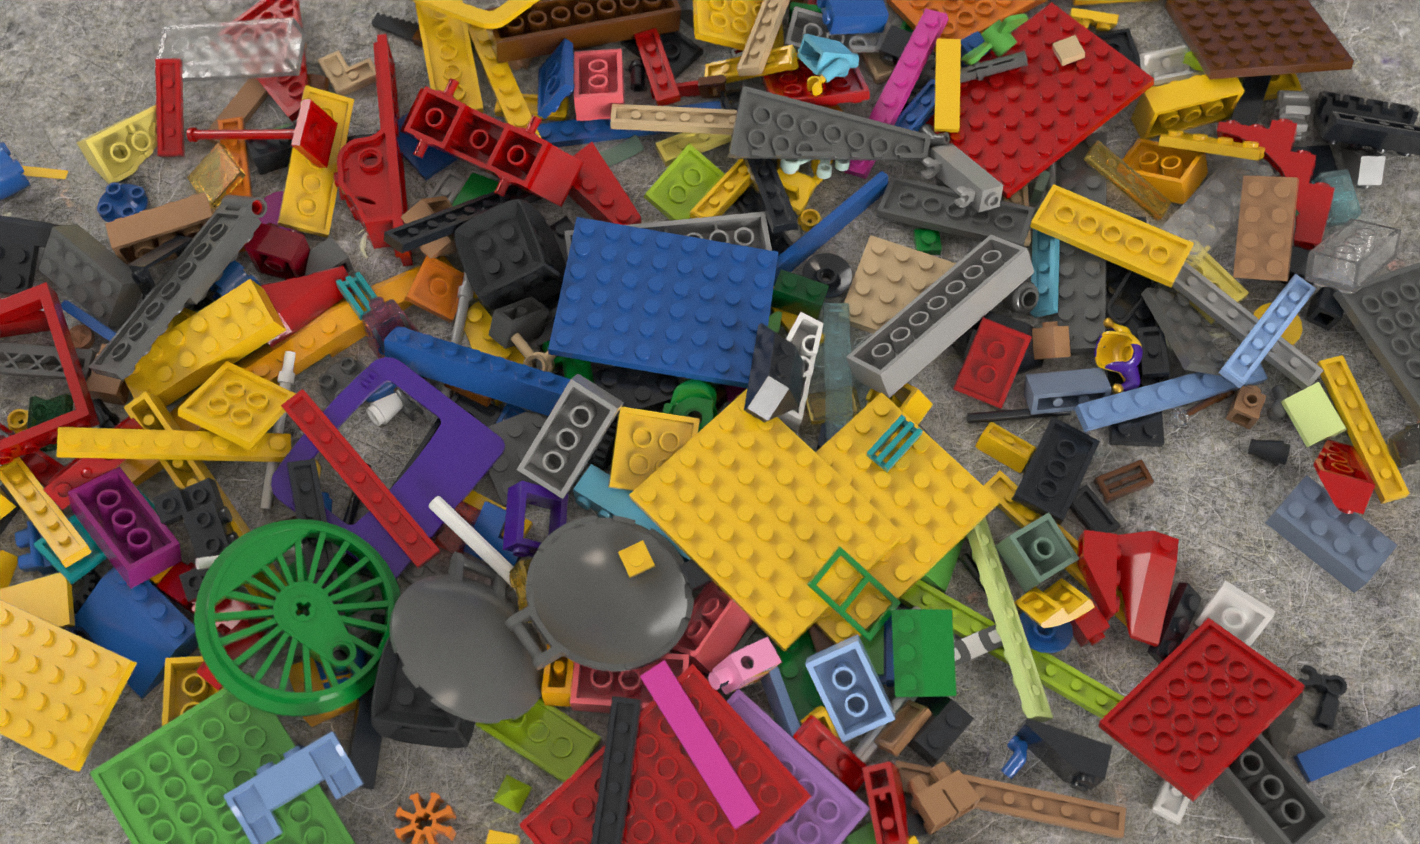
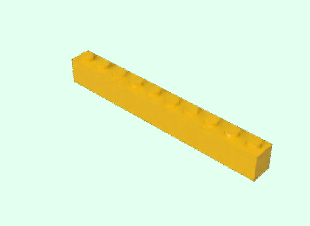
M147 391L124 406L130 418L134 417L145 430L182 431L161 399ZM159 460L176 486L182 489L207 478L215 480L202 460ZM216 481L223 504L232 515V522L230 524L233 532H236L241 537L250 532V529ZM271 563L268 567L287 586L279 571ZM262 572L254 576L255 579L279 592ZM244 584L250 595L274 600L250 585ZM258 606L260 610L272 609L263 606Z

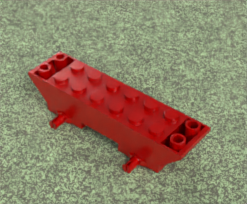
M450 78L444 91L434 90L427 86L420 88L400 129L401 133L419 141L413 153L415 156L423 159L428 146H431L500 178L501 180L494 192L504 197L509 185L512 184L559 207L563 206L583 162L552 145L550 142L539 138L535 132L542 119L532 115L527 127L519 128L470 108L453 96L459 82Z

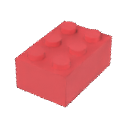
M622 49L574 52V103L577 121L611 119L612 104H625Z

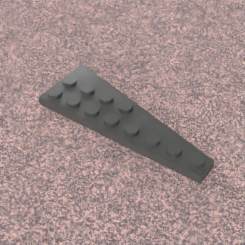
M743 86L728 157L922 161L928 156L931 135Z

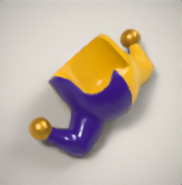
M1106 318L1103 321V325L1106 329H1111L1112 331L1104 332L1096 343V364L1099 368L1117 372L1122 377L1123 384H1114L1112 386L1113 394L1137 389L1141 383L1137 368L1143 355L1141 343L1132 335L1128 327L1114 323L1111 318Z

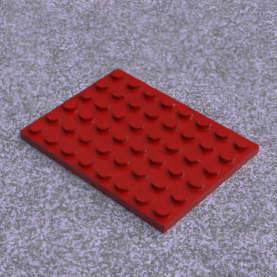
M1052 2L1011 33L1017 43L1000 56L1004 57L1025 50L1028 66L985 76L980 81L974 79L960 83L959 132H947L950 136L949 144L955 145L1003 184L1002 195L1006 199H1009L1154 85V78ZM1075 35L1085 51V58L1062 66L1052 49V43ZM991 49L990 52L983 55L978 61L982 63L998 57ZM933 114V115L931 116V118L925 123V124H931V125L933 126V127L931 128V129L933 130V132H934V114Z
M692 664L677 680L761 813L737 829L733 827L656 701L653 700L641 711L623 844H763L812 796L722 695L710 685L709 681L696 666ZM605 745L519 824L534 844H591Z

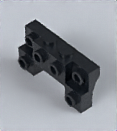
M211 478L204 479L184 489L177 487L153 498L161 524L170 526L184 519L197 558L220 555L225 548L239 538L238 534L233 532L230 524L232 522V515L223 504L216 481ZM195 568L179 575L188 602L196 603L201 583L209 568L199 570Z

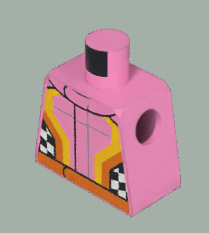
M766 637L727 656L713 668V672L709 674V683L714 689L721 688L728 695L735 692L738 688L742 689L758 682L782 661L769 638ZM751 660H753V668H752V669L750 668V666H749V664H748V661H751Z

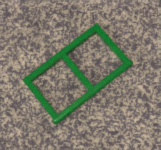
M840 546L812 580L807 583L815 593L869 642L891 616V610H895L901 603ZM841 556L863 578L839 606L817 586V583ZM868 582L891 602L869 632L845 612Z

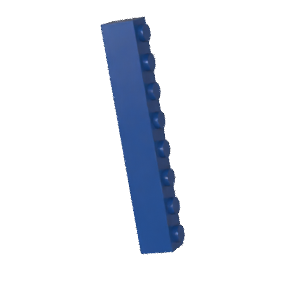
M396 326L384 339L385 357L401 361L420 376L547 416L550 415L571 380L551 372H545L525 364L490 355L477 349H471L454 342L416 332L406 327Z

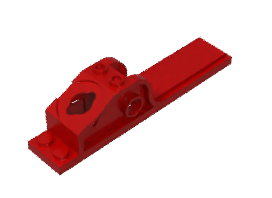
M386 34L377 35V42H373L380 130L372 136L357 138L346 143L340 149L337 156L338 172H334L335 186L339 187L341 201H346L347 207L356 221L359 220L367 232L368 236L366 237L374 249L392 247L383 241L384 232L404 225L405 222L401 216L408 211L404 158L397 141V137H400L397 121L400 119L395 62ZM394 249L396 258L400 257L403 267L413 265L412 250L400 253Z

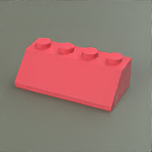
M712 581L705 585L695 599L687 629L670 652L673 654L689 655V665L694 664L699 671L710 674L713 672V668L731 654L754 621Z

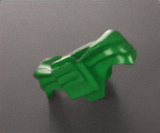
M695 379L686 381L675 388L671 403L664 404L662 413L688 417L692 411L700 412L702 422L699 424V432L718 415L716 409V390L711 382Z

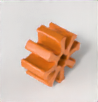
M419 793L409 796V799L414 803L417 812L412 814L405 811L402 807H398L395 816L400 821L406 820L411 822V824L401 829L396 828V836L402 842H406V839L414 836L411 844H424L426 838L429 844H438L435 835L439 833L447 836L452 841L456 831L452 826L446 827L440 824L452 818L456 819L455 811L450 805L438 811L444 800L437 793H430L431 798L426 809L424 808V799ZM429 818L432 825L430 827L425 826L423 829L420 825L421 821H427Z

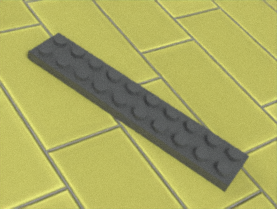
M1106 132L1090 134L1058 159L1056 165L1057 186L1104 206H1107ZM1060 240L1058 313L1053 314V322L1058 321V326H1069L1071 354L1095 353L1099 337L1106 332L1103 321L1106 319L1107 260Z

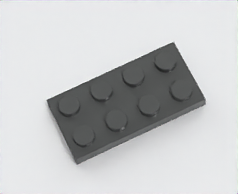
M1147 287L1141 295L1184 370L1222 376L1218 372L1225 365L1223 355L1214 346L1212 337L1205 331L1200 322V317L1190 306L1189 299L1181 293Z

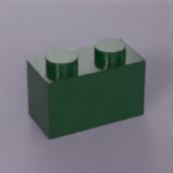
M781 269L773 288L771 306L798 316L802 312L818 320L829 285Z

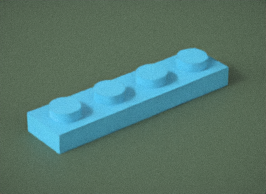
M1033 229L1032 266L1034 273L1031 275V283L1038 289L1039 300L1035 308L1030 311L1034 318L1058 313L1060 240L1036 229Z

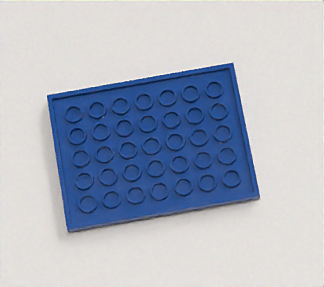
M577 217L548 354L748 388L758 325L763 323L768 327L778 252Z

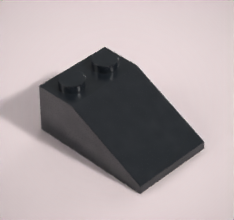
M1026 718L1016 729L1014 736H1018L1022 741L1024 740L1028 744V749L1062 781L1071 783V788L1087 792L1088 789L1092 790L1105 780L1112 745Z

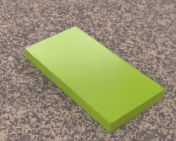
M539 698L528 712L514 720L510 718L501 720L499 723L476 722L475 724L478 728L562 783L589 760L602 740L599 735L554 706L544 705L542 698Z

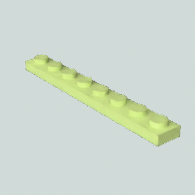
M985 517L966 535L972 549V558L976 562L980 573L979 579L988 598V607L992 611L996 622V631L1001 637L1004 646V656L1010 665L1013 683L1018 689L1022 701V710L1027 718L1045 723L1053 719Z

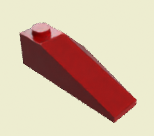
M343 266L314 272L302 277L288 278L285 281L261 285L286 328V331L268 341L271 348L299 331L344 298L336 284L337 280L341 279L344 282L346 281L345 277L349 276ZM351 287L347 288L350 293L353 291Z

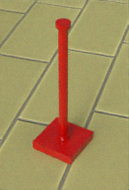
M303 99L295 129L198 130L196 127H190L186 132V136L190 142H198L199 140L292 139L291 146L318 168H327L338 123L314 101Z

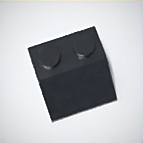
M947 696L917 697L914 701L928 707L932 715L907 745L932 767L974 720L968 712Z

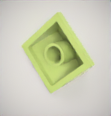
M1319 382L1281 401L1306 447L1347 431Z

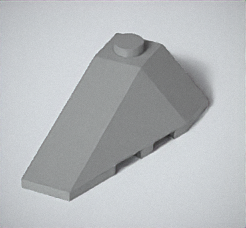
M795 6L784 46L793 45L797 50L801 46L804 34H810L839 41L852 53H879L885 31L883 33L829 34L827 25L823 23V14Z

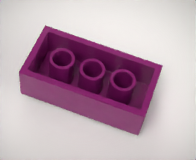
M120 467L68 492L71 511L130 589L182 561L180 543L167 526L161 524L157 513Z

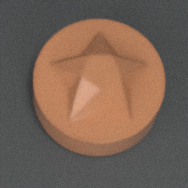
M76 325L69 329L75 348L89 349L95 342V335L88 326Z

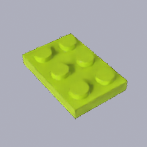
M688 144L645 193L643 198L670 221L690 219V211L717 184L725 173L691 144Z

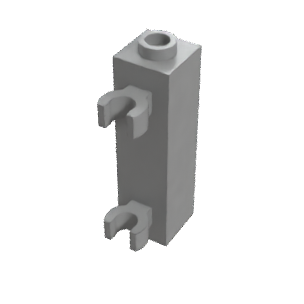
M952 143L932 148L930 158L922 160V163L928 168L921 171L920 174L926 179L936 175L961 197L954 200L958 207L963 208L970 204L978 212L1000 206L1003 184Z

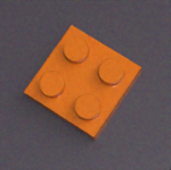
M426 255L404 300L451 323L457 312L459 298H457L459 286H462L464 273L436 258L430 259Z

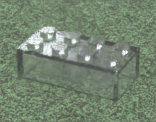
M1351 218L1309 252L1305 280L1313 282L1316 286H1329L1339 289L1343 293H1356L1396 258L1401 229Z

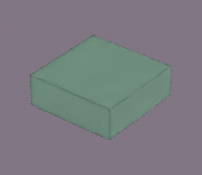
M1044 170L1040 173L1030 199L1031 203L1037 205L1040 203L1050 177V172Z

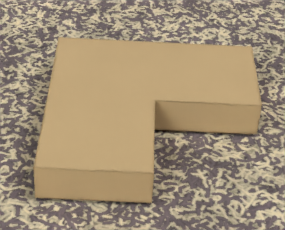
M339 50L317 59L323 73L329 78L330 85L335 94L345 96L376 82L375 65L371 58L350 67L346 64Z

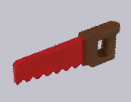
M725 75L699 77L697 81L676 83L680 98L683 96H700L705 99L720 98V91L726 90L725 83L727 80ZM650 88L652 99H654L655 97L653 95L652 89Z

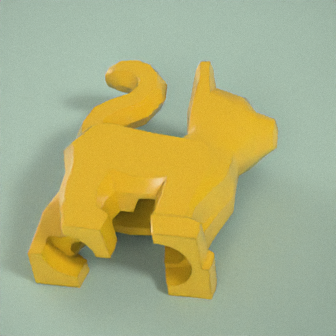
M777 159L776 170L787 196L790 197L789 201L793 211L800 216L808 205L813 191L823 180L816 175L820 159L811 160L813 177L798 171L794 174H786L780 166L781 159Z

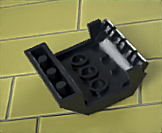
M1319 92L1318 98L1315 101L1313 124L1323 141L1330 144L1344 142L1354 148L1367 146L1383 153L1391 150L1406 157H1410L1411 154L1420 155V126L1414 125L1419 113L1416 108L1392 102L1390 109H1388L1387 101L1368 98L1366 105H1364L1363 97L1344 94L1341 101L1339 93Z

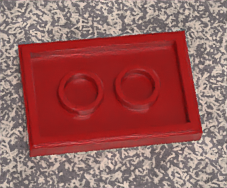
M983 317L953 389L1001 409L1032 336Z

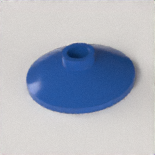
M1024 612L1020 615L1019 618L1031 649L1043 653H1056L1064 650L1071 643L1073 628L1070 622L1043 628Z

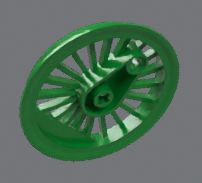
M307 519L278 521L258 527L239 537L225 548L212 563L197 595L194 619L196 639L203 660L210 672L229 693L240 701L261 711L291 717L319 715L348 705L375 685L381 655L388 637H390L391 613L401 594L396 579L385 560L369 543L356 534L323 521ZM305 537L317 538L318 542L307 581H304L301 540ZM324 541L341 546L317 584H314L313 581ZM293 546L297 582H294L283 557V554ZM347 550L360 560L325 589L322 588ZM275 560L279 565L287 586L268 567ZM365 566L375 578L329 596L330 593ZM262 572L279 592L255 579L254 576ZM246 583L274 600L237 592L236 590ZM379 586L383 601L333 604ZM226 598L272 608L215 613V606ZM384 609L385 623L382 625L342 616L338 613ZM297 610L301 612L304 610L308 611L306 616L304 614L299 616L296 614ZM272 618L220 639L215 622ZM344 625L382 633L378 649L348 633ZM274 627L271 632L234 661L231 660L223 646ZM278 635L281 637L253 679L238 668ZM286 641L289 642L290 648L279 688L274 689L261 684L260 681ZM356 647L372 656V659L363 669H360L354 662L357 653ZM296 648L302 651L305 692L285 691ZM342 650L347 654L348 659L339 661L334 658L333 652ZM310 657L321 664L331 688L312 692ZM349 669L354 674L350 679L338 684L334 672L341 673Z

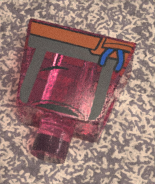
M382 297L371 299L369 302L371 311L362 316L368 344L378 359L385 357L384 339L396 326L406 327L419 332L394 299L386 302Z

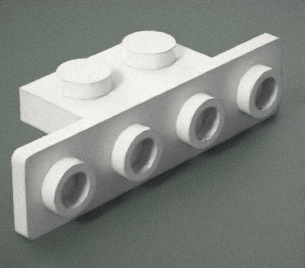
M1188 46L1140 54L1141 69L1154 78L1153 86L1156 87L1174 80H1185L1194 75H1205V72L1189 68V65L1183 63L1185 54L1189 52Z

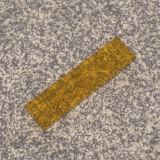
M1099 140L1093 143L1084 160L1156 221L1162 219L1171 201Z

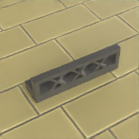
M0 342V361H8L0 367V375L66 380L65 374L62 372L63 368L56 347ZM75 348L80 365L83 367L85 380H87L92 371L89 366L94 361L97 353L92 349ZM18 362L34 363L27 369H20L17 365ZM42 365L59 366L52 371H46Z

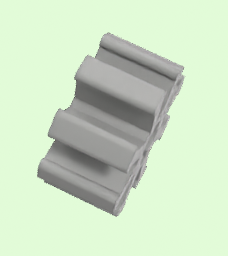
M1277 91V99H1273L1271 103L1274 115L1269 116V124H1271L1272 120L1289 119L1293 123H1297L1295 140H1301V132H1306L1308 127L1304 118L1306 115H1310L1311 110L1310 106H1306L1309 100L1308 93H1304V91Z

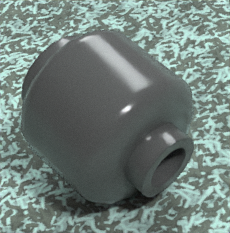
M1024 281L1002 300V304L1009 310L1021 314L1029 313L1038 303V289L1033 283Z

